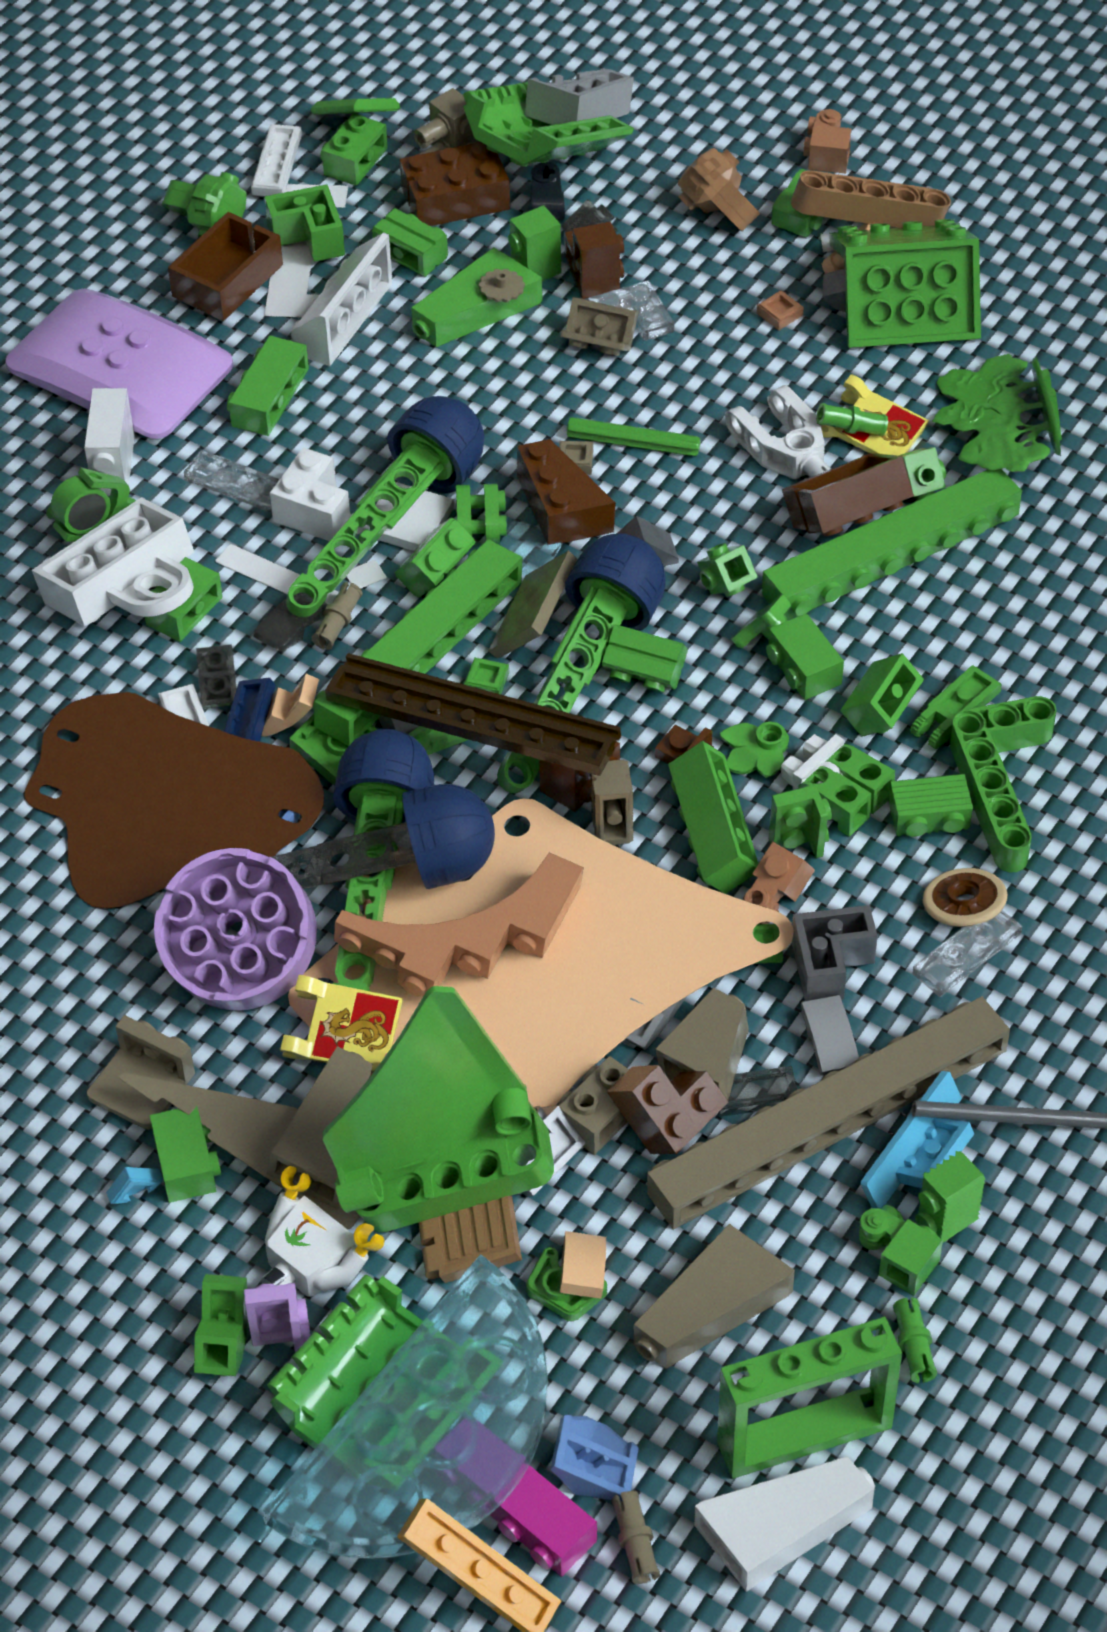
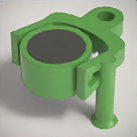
M80 467L79 475L66 479L57 487L53 493L51 505L48 507L46 515L49 519L55 520L53 528L66 542H75L136 501L134 498L129 497L130 487L121 477ZM101 488H110V496L108 497Z

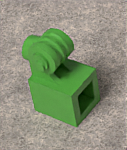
M883 1205L881 1209H869L862 1214L860 1219L859 1240L861 1244L869 1250H878L886 1246V1249L881 1254L879 1276L915 1296L940 1261L943 1239L938 1237L927 1226L917 1225L909 1219L903 1221L902 1214L890 1205Z

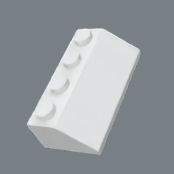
M382 233L357 247L348 259H344L333 279H329L326 282L324 290L319 297L310 303L306 314L300 321L298 320L294 324L291 337L294 342L307 345L308 359L331 366L392 285L388 234Z

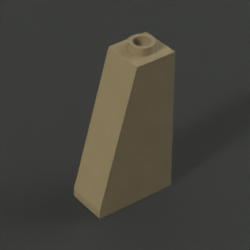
M337 1046L272 1150L266 1174L281 1181V1174L285 1168L289 1166L296 1167V1174L293 1177L294 1186L298 1184L302 1173L309 1174L311 1185L304 1193L339 1210L341 1205L335 1187L338 1175L323 1142L322 1132L370 1078L372 1063L366 1061L355 1052H348Z
M728 1224L634 1323L635 1348L646 1360L650 1362L655 1360L667 1369L787 1298L793 1292L795 1270L734 1226Z

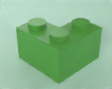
M328 184L264 196L268 229L280 235L281 245L306 241L313 261L345 255L343 225Z

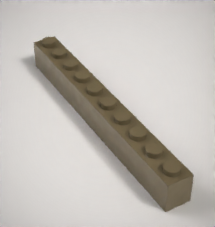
M983 996L970 1003L963 1002L956 1006L951 1013L938 1020H928L919 1030L905 1037L899 1036L894 1038L883 1049L873 1054L867 1053L862 1055L854 1064L839 1072L832 1071L828 1073L820 1082L811 1087L794 1091L786 1100L775 1106H766L760 1109L752 1118L739 1125H729L718 1136L706 1142L693 1144L684 1154L670 1161L664 1160L659 1162L647 1173V1194L674 1230L908 1105L914 1100L923 1097L941 1071L950 1072L953 1079H956L1007 1052L1010 1028Z

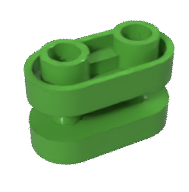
M470 484L456 485L457 521L471 536L472 534H486V541L489 539L500 544V537L507 536L506 515L499 516V511H506L505 490L498 491V484H484V495H470ZM485 508V520H471V509Z

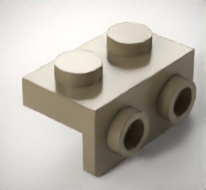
M572 297L566 330H561L560 336L569 338L568 345L588 349L589 343L601 346L600 352L619 356L620 350H631L639 311Z

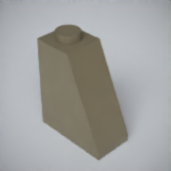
M713 988L656 1048L658 1065L667 1078L673 1080L680 1072L707 1071L728 1101L749 1030L745 1004L738 997L732 994L727 995Z

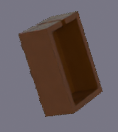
M482 142L399 159L401 188L408 206H410V211L421 222L429 226L510 210L509 178L498 153L488 150L486 144Z
M228 211L168 267L172 297L221 321H225L283 266L280 235L259 225H256L252 231V222Z
M878 453L867 454L782 489L793 528L806 530L808 534L822 533L823 536H830L843 530L842 525L853 522V524L866 522L873 518L872 513L881 509L883 511H891L903 506V500L914 496L903 457Z

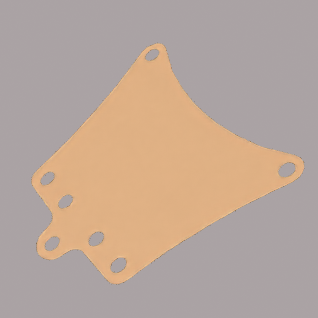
M525 798L508 803L492 816L495 827V840L492 852L482 868L467 881H459L426 889L415 855L398 848L394 869L395 875L392 888L387 890L383 922L395 924H434L461 919L490 908L514 893L535 873L549 852L584 867L581 887L543 958L534 954H524L513 945L507 943L488 979L480 975L467 974L457 965L452 964L440 985L456 989L518 1077L526 1085L528 1100L533 1107L556 1106L563 1095L582 1076L631 1033L671 1005L715 979L783 951L791 943L794 934L792 923L785 915L706 888L661 869L597 838L542 803ZM519 815L527 818L530 822V828L524 835L511 836L505 831V822L510 817ZM376 864L367 865L362 870L361 876L369 878V871ZM365 899V903H364V905H363V908H364V916H363V917H365V918H366V916H365L366 906H367V904L372 903V902H371V899ZM765 921L776 924L780 931L777 940L768 944L758 942L753 936L755 926ZM339 943L303 975L316 979L328 978L334 983H339L335 974ZM376 962L373 983L369 987L370 991L403 998L393 1041L394 1044L423 996L411 995L402 986L397 985L398 969L385 968ZM353 965L346 970L345 977L350 980L357 979L362 976L365 967ZM295 985L288 994L289 1004L297 1015L310 1027L317 1000L298 997ZM630 998H633V999H635V1000H637V1001H639V1002H641V1003H638V1002H636V1001L630 1000Z

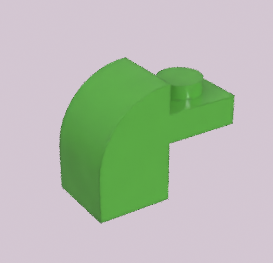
M205 1274L202 1281V1319L195 1333L194 1373L225 1376L237 1375L243 1359L249 1321L244 1290L247 1289V1277Z

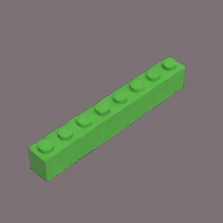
M1002 469L994 471L985 470L764 570L762 596L770 604L779 595L783 594L790 601L791 605L784 613V616L788 620L801 616L827 602H833L840 596L853 590L864 588L869 583L886 575H892L899 569L912 563L923 561L936 552L945 548H951L958 542L971 536L982 534L995 525L1012 520L1015 516L1019 515L1022 490Z
M488 539L478 549L471 551L467 559L457 569H452L441 584L429 590L425 598L414 609H409L403 619L392 629L386 630L382 638L371 649H366L361 654V657L426 674L522 583L523 557ZM325 690L316 696L313 703L314 727L348 746L381 717L378 714L327 701Z

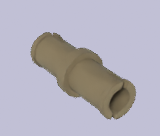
M344 582L333 603L326 606L323 612L324 619L312 636L313 643L319 648L324 649L326 645L327 650L332 649L342 628L347 627L352 619L350 614L363 595L362 590L354 583L349 585L348 582Z
M625 1491L620 1493L623 1501H620L618 1495L611 1499L621 1532L618 1535L620 1547L626 1551L633 1583L645 1584L651 1582L648 1574H651L653 1580L660 1577V1571L657 1568L651 1546L654 1536L650 1526L645 1524L638 1492Z

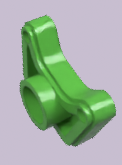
M783 594L779 595L773 602L751 617L731 638V641L738 648L742 649L759 633H762L766 639L769 638L770 628L788 620L784 613L791 606L790 601Z
M550 1247L543 1250L526 1282L527 1294L531 1299L541 1303L567 1321L578 1320L607 1295V1282L605 1280L601 1299L560 1293L562 1267L558 1263L557 1250Z

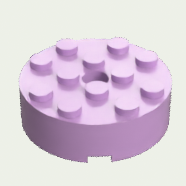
M243 848L212 851L185 865L166 886L165 889L167 891L161 901L159 910H156L154 921L157 951L170 975L187 992L201 1002L225 1010L258 1008L286 994L296 985L298 975H303L307 970L316 945L317 926L315 913L311 901L301 885L281 863L272 857ZM234 923H243L237 936L227 935L229 928Z

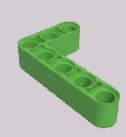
M1042 696L965 709L955 714L952 720L951 752L960 774H965L971 803L994 862L998 868L1009 873L1021 871L1026 867L1032 837L999 753L1042 745L1052 738L1057 712L1056 705L1050 699Z

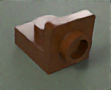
M674 725L655 747V758L669 764L701 741L712 746V730L705 727L697 736Z

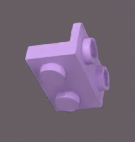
M295 1283L283 1285L262 1284L256 1288L244 1290L253 1346L294 1341L296 1352L311 1336L306 1299H297Z

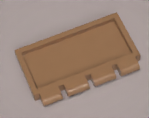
M512 1195L418 1223L421 1244L426 1246L422 1249L425 1276L428 1279L440 1277L445 1283L522 1260Z

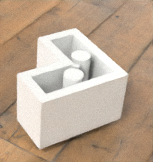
M303 447L270 492L273 522L330 541L350 518L348 491L336 487L333 457Z

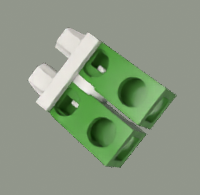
M814 734L806 741L803 747V756L808 759L805 763L794 756H790L781 765V777L793 786V790L816 785L821 799L826 798L829 802L832 819L838 823V830L848 837L870 818V813L874 814L888 801L890 781H895V770L854 746L844 744V739L836 734L829 741Z

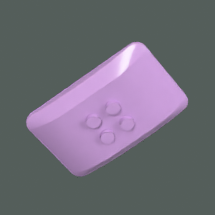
M78 289L70 293L7 355L6 366L12 374L90 410L93 388H127L134 431L152 439H160L169 435L226 377L233 368V358L230 353L161 316L101 292L90 289Z

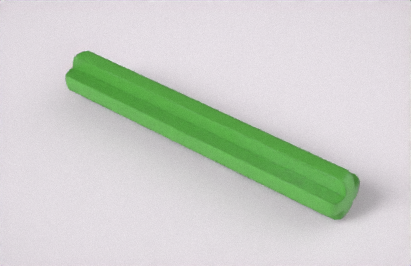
M575 417L570 418L567 424V436L570 438L688 456H697L700 450V437Z

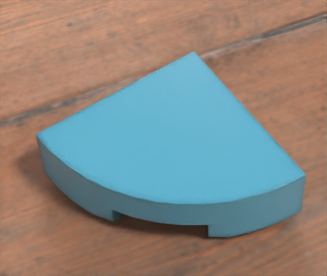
M125 1167L106 1194L110 1204L127 1203L131 1201L129 1196L146 1188L148 1193L153 1191L163 1181V1177L159 1169Z

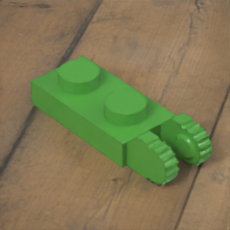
M974 665L970 666L927 705V709L912 723L910 733L920 737L930 729L934 720L937 721L940 725L930 735L928 745L938 749L951 736L954 715L965 709L986 706L1001 692L1002 684Z

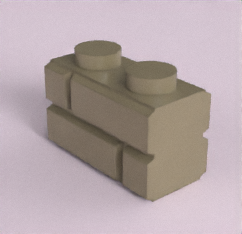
M624 759L608 761L601 776L590 774L591 816L594 834L597 838L612 845L628 844L633 841V788L628 761Z

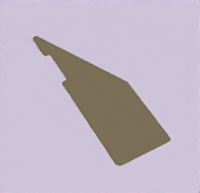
M122 1072L119 1075L122 1081L153 1102H158L161 1098H164L188 1115L197 1106L202 1125L210 1129L208 1139L286 1191L280 1180L266 1173L271 1152L297 1112V1108ZM298 1192L297 1194L299 1200L305 1195L347 1230L351 1229L360 1218L356 1211L346 1213L341 1206L338 1210L304 1192Z

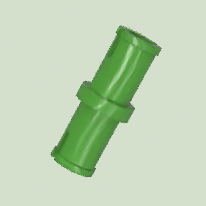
M821 403L817 410V424L844 428L847 433L854 434L856 431L883 436L888 427L887 415L864 412L856 406L842 408Z
M905 1297L893 1304V1311L900 1330L898 1344L900 1349L906 1354L911 1380L919 1383L918 1373L921 1372L922 1382L926 1383L933 1380L938 1373L930 1349L932 1336L929 1329L924 1326L918 1299L911 1297L910 1303L912 1307L909 1308L908 1298Z

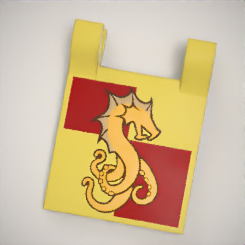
M850 375L844 382L846 389L842 393L841 399L848 404H854L853 406L859 407L861 411L887 415L888 427L886 433L883 436L860 431L852 434L845 432L844 428L821 425V429L825 438L838 437L868 453L897 456L910 450L927 427L929 420L872 392L863 380L855 375Z
M298 975L295 991L298 992L297 996L304 999L317 1000L308 1039L304 1040L295 1036L284 1035L280 1051L283 1052L282 1055L291 1059H307L327 1063L338 1046L348 1052H355L361 1055L366 1061L373 1064L371 1072H374L393 1045L403 998L330 984L313 977Z

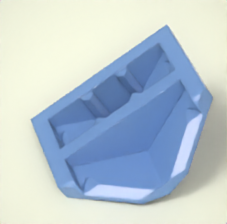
M564 1415L560 1418L550 1470L575 1495L608 1500L618 1495L620 1501H623L620 1493L631 1491L639 1447L633 1442H626L609 1426L592 1418Z

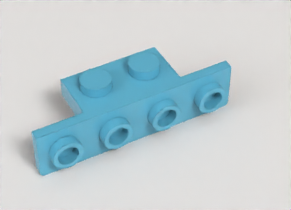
M941 1071L920 1101L959 1103L962 1097L951 1073ZM911 1112L861 1180V1187L871 1207L881 1209L883 1205H886L900 1184L922 1188L924 1172L930 1173V1168H936L937 1164H942L943 1159L949 1160V1155L955 1156L956 1151H963L975 1134L970 1122L956 1119L913 1117Z

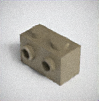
M611 1056L600 1066H593L586 1074L583 1083L573 1092L568 1091L565 1093L557 1105L586 1144L583 1147L593 1155L628 1123L607 1091L629 1069Z

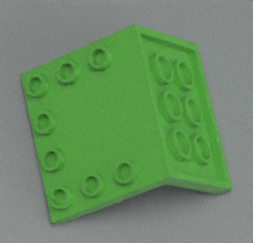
M954 219L935 220L934 226H922L921 221H909L902 223L903 228H890V224L879 223L871 224L870 230H857V226L838 227V232L829 233L830 246L844 258L847 346L849 348L981 339L979 238L966 230V227L960 226V223H955Z

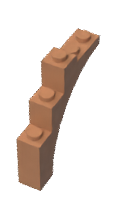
M549 852L535 873L508 897L480 912L461 919L440 923L395 924L370 920L342 910L335 921L334 941L349 952H359L373 958L379 965L385 968L398 969L397 985L402 986L406 992L414 996H424L431 987L440 986L452 964L457 965L467 974L480 975L488 979L507 943L513 945L524 954H534L543 958L581 887L584 867Z

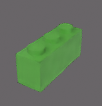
M269 336L263 347L257 349L254 362L249 370L246 369L243 372L240 385L235 392L230 393L227 400V411L230 412L232 427L265 436L270 435L309 370L307 345Z

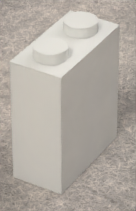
M93 388L84 447L88 469L119 476L129 485L135 435L127 388ZM101 488L107 496H110V488Z

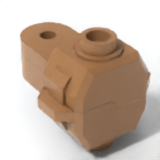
M715 148L704 152L684 171L678 181V186L682 191L678 197L691 211L695 207L700 208L704 213L721 210L741 232L760 215V212L738 191L742 176L737 172L736 166L740 162L728 149H725L722 153L718 152Z

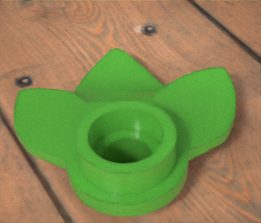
M765 722L759 727L749 723H740L720 733V738L734 748L727 759L730 772L746 774L757 769L762 776L769 777L780 771L781 765L784 762L783 753L789 745V736L784 727L779 723Z

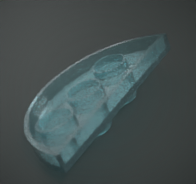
M481 1254L262 1510L265 1525L290 1540L324 1553L354 1558L397 1557L417 1553L397 1538L419 1499H429L470 1530L495 1511L512 1493L528 1469L542 1436L547 1407V1364L542 1337L529 1307L513 1283L494 1264Z

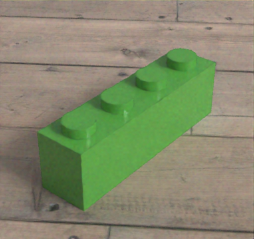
M701 741L668 764L673 779L671 780V786L678 795L681 805L679 813L687 825L690 835L688 843L696 855L699 865L697 873L700 879L707 886L712 885L726 894L754 876L753 872L759 863L725 755L706 742Z

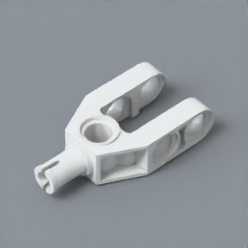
M787 385L772 390L770 396L767 397L769 407L774 416L790 431L782 438H777L775 435L771 436L759 424V419L756 416L752 417L742 406L735 407L725 413V422L732 436L762 467L795 480L804 475L813 477L831 469L824 462L825 444L821 425L817 424L816 414Z

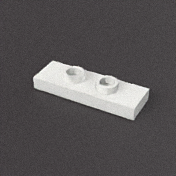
M270 124L251 185L252 195L269 196L285 192L302 137L301 127Z

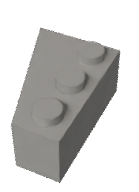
M610 69L579 72L576 74V79L563 80L562 75L552 76V82L547 83L539 81L538 78L528 79L525 116L551 125L608 115L617 119L630 113L634 77Z

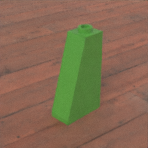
M494 247L411 307L413 332L420 339H425L435 347H438L537 306L542 302V277ZM494 269H509L510 272L515 271L518 276L523 277L525 288L523 289V294L519 295L517 299L510 300L509 302H495L481 294V289L479 288L480 279L482 276H486L487 272H493Z

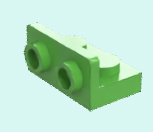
M816 785L772 795L768 837L770 844L775 842L783 848L791 849L809 842L815 858L823 857L825 842L829 841L827 821L831 820L832 814L828 800L826 798L821 799Z

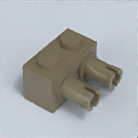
M451 88L429 101L430 122L414 130V139L418 146L423 149L429 145L431 147L418 154L480 142L475 139L464 111L465 99L456 89Z

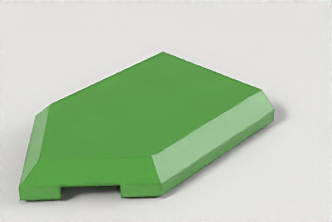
M395 98L317 101L311 107V113L314 115L398 111L400 104Z

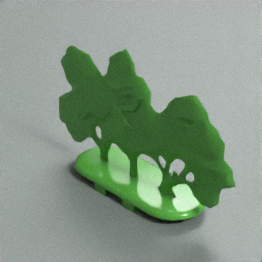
M1010 354L988 358L978 372L967 369H952L937 380L936 383L942 394L956 398L958 401L941 408L931 422L942 425L951 424L954 429L963 432L974 429L979 432L976 438L964 445L958 457L960 461L978 464L980 467L991 471L1006 468L1011 472H1025L1030 463L1044 460L1050 454L1049 447L1035 441L1042 431L1048 432L1054 453L1061 456L1060 440H1062L1057 396L1055 389L1051 385L1049 370H1041L1037 357L1032 359L1034 381L1031 382L1019 379V375L1027 368L1028 362L1013 358ZM1009 383H1016V384H1017V385L1011 386V387H1007V386H1006V384H1009ZM1035 387L1038 402L1025 403L1022 398L1018 397V394ZM1041 409L1044 423L1031 426L1021 421L1020 415L1025 410ZM1018 426L1027 427L1024 430L1017 429ZM1032 432L1027 434L1029 438L1020 443L1015 442V438L1021 433ZM1031 441H1032V445H1031V446H1028V447H1024V446H1023V445L1026 444L1027 442H1031Z

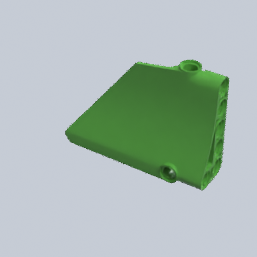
M433 986L426 991L403 1031L371 1077L322 1132L323 1142L336 1167L338 1177L335 1181V1187L342 1209L346 1213L356 1211L367 1224L374 1226L373 1231L379 1233L541 1187L552 1178L554 1173L549 1130L529 1102L526 1085L518 1077L453 987Z

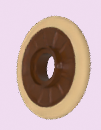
M961 868L945 872L934 878L928 884L923 894L924 907L932 918L943 924L957 927L975 926L993 919L1002 911L1007 901V890L1004 883L994 874L976 868ZM963 894H970L974 896L973 898L968 900H959L956 898Z

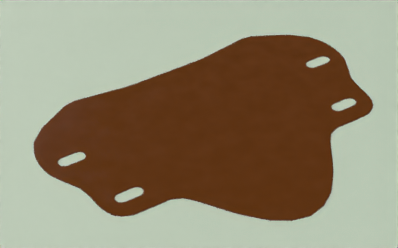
M131 692L89 696L70 703L58 712L43 734L40 762L29 780L24 794L26 801L31 807L60 817L66 823L68 864L72 885L83 901L92 907L107 909L126 906L166 888L171 879L185 865L212 851L243 848L274 858L282 848L311 828L317 820L324 803V790L319 776L299 752L292 748L244 739L176 715ZM62 729H66L79 734L80 737L76 742H69L59 738L57 733ZM43 785H49L60 789L62 795L59 798H52L41 794L39 790ZM287 809L300 814L302 819L298 823H292L281 819L278 814L281 810Z

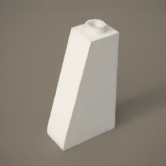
M847 1456L704 1500L695 1505L694 1525L747 1592L871 1510L875 1485L869 1473L863 1467L857 1468Z

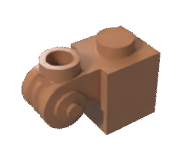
M825 109L817 113L816 117H809L808 135L811 137H805L803 156L809 157L808 170L846 174L850 155L852 128L841 127V114L836 110Z
M772 842L753 872L757 879L752 888L745 893L743 900L779 912V903L777 902L780 898L786 896L796 902L815 869L802 858ZM765 921L759 924H769L770 922Z

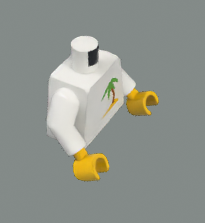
M289 1166L281 1174V1183L286 1188V1191L281 1192L277 1199L265 1237L268 1263L272 1269L261 1278L262 1284L274 1285L295 1283V1287L306 1296H314L320 1291L348 1286L369 1258L368 1251L375 1252L383 1248L384 1237L374 1234L368 1242V1236L374 1230L373 1225L367 1223L360 1224L354 1231V1234H352L305 1195L299 1200L297 1197L298 1192H304L310 1187L311 1178L309 1174L302 1173L298 1184L294 1186L293 1177L297 1169L296 1167Z

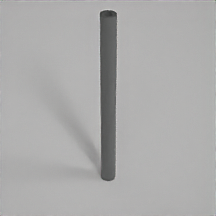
M915 1100L912 1103L913 1117L1107 1129V1113Z

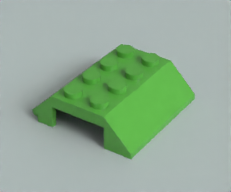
M528 82L466 91L463 94L466 102L463 108L475 139L486 144L488 150L495 153H503L510 157V161L519 166H529L530 163L536 162L546 163L548 160L557 158L567 159L568 156L573 155L584 156L589 152L600 151L631 135L634 129L610 115L556 125L525 116Z
M364 1275L345 1296L353 1308L351 1309L345 1302H340L319 1325L326 1338L324 1339L319 1333L313 1332L292 1356L299 1369L287 1362L267 1386L275 1395L270 1403L295 1435L361 1484L397 1492L502 1368L503 1362L470 1338L460 1348L401 1305L402 1289L384 1276L375 1282L370 1276Z

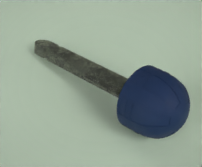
M438 784L403 793V806L406 818L404 823L320 843L317 846L273 856L272 858L281 863L294 876L303 889L323 884L328 885L416 862L426 889H431L465 880L479 871L492 852L495 840V827L489 809L476 794L458 785ZM395 841L398 851L394 850L391 842ZM375 844L386 846V850L381 856L377 858L367 856V851L371 846ZM339 853L349 855L345 865L341 867L330 865V860L334 855ZM306 864L305 873L298 874L299 866Z

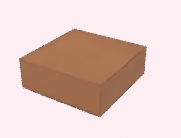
M781 290L757 305V314L777 330H781L802 317L804 307Z

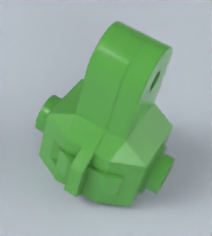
M221 172L220 176L206 174L196 185L170 180L161 205L174 213L187 216L188 222L199 230L198 236L201 237L228 211L241 218L243 217L246 209V191L240 188L238 184L239 178L230 173Z

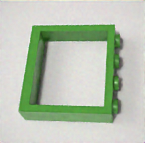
M886 1316L720 1369L717 1444L732 1479L892 1428L902 1351ZM876 1330L875 1337L873 1336L871 1331ZM871 1369L869 1387L747 1425L748 1408ZM744 1371L746 1377L737 1379V1384H734L731 1375ZM873 1400V1406L864 1407L863 1402Z

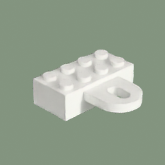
M141 497L34 568L32 572L43 601L47 606L79 624L87 626L97 621L101 615L116 605L131 614L143 617L161 615L182 605L192 594L193 582L188 569L180 564V562L185 557L193 554L194 549L183 518ZM154 586H162L168 590L162 593H153L148 589Z

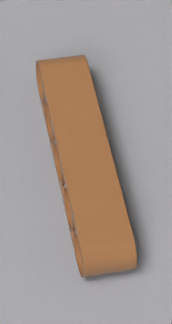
M807 170L800 174L791 199L792 207L802 214L868 224L887 223L890 224V227L903 228L902 223L909 221H921L922 226H934L935 220L945 219L951 204V199L946 193L933 188Z

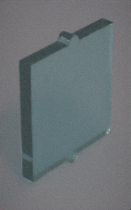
M512 520L507 529V536L502 538L499 545L523 557L522 575H527L555 559L563 543L560 541L548 545L539 525L533 526Z

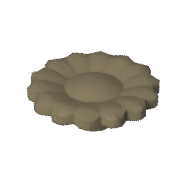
M509 269L489 271L486 273V276L481 277V282L479 283L481 294L495 302H509L510 300L517 299L519 295L523 294V289L525 288L523 277L518 276L515 271L510 272Z

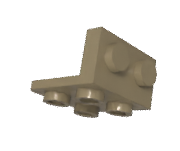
M124 1015L115 1026L120 1049L89 1087L87 1096L90 1102L143 1129L149 1130L152 1129L149 1115L165 1112L172 1104L164 1098H161L158 1102H153L122 1081L119 1075L122 1072L187 1085L195 1075L191 1048L178 1037L172 1036L170 1038L156 1031L146 1021H136Z

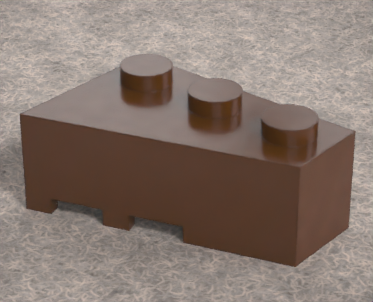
M551 439L517 446V477L547 546L614 532L616 502Z

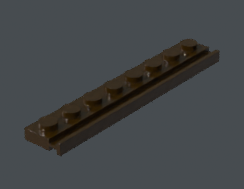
M350 653L346 655V662L344 665H340L325 689L327 701L601 776L615 750V743L621 738V728L619 726Z

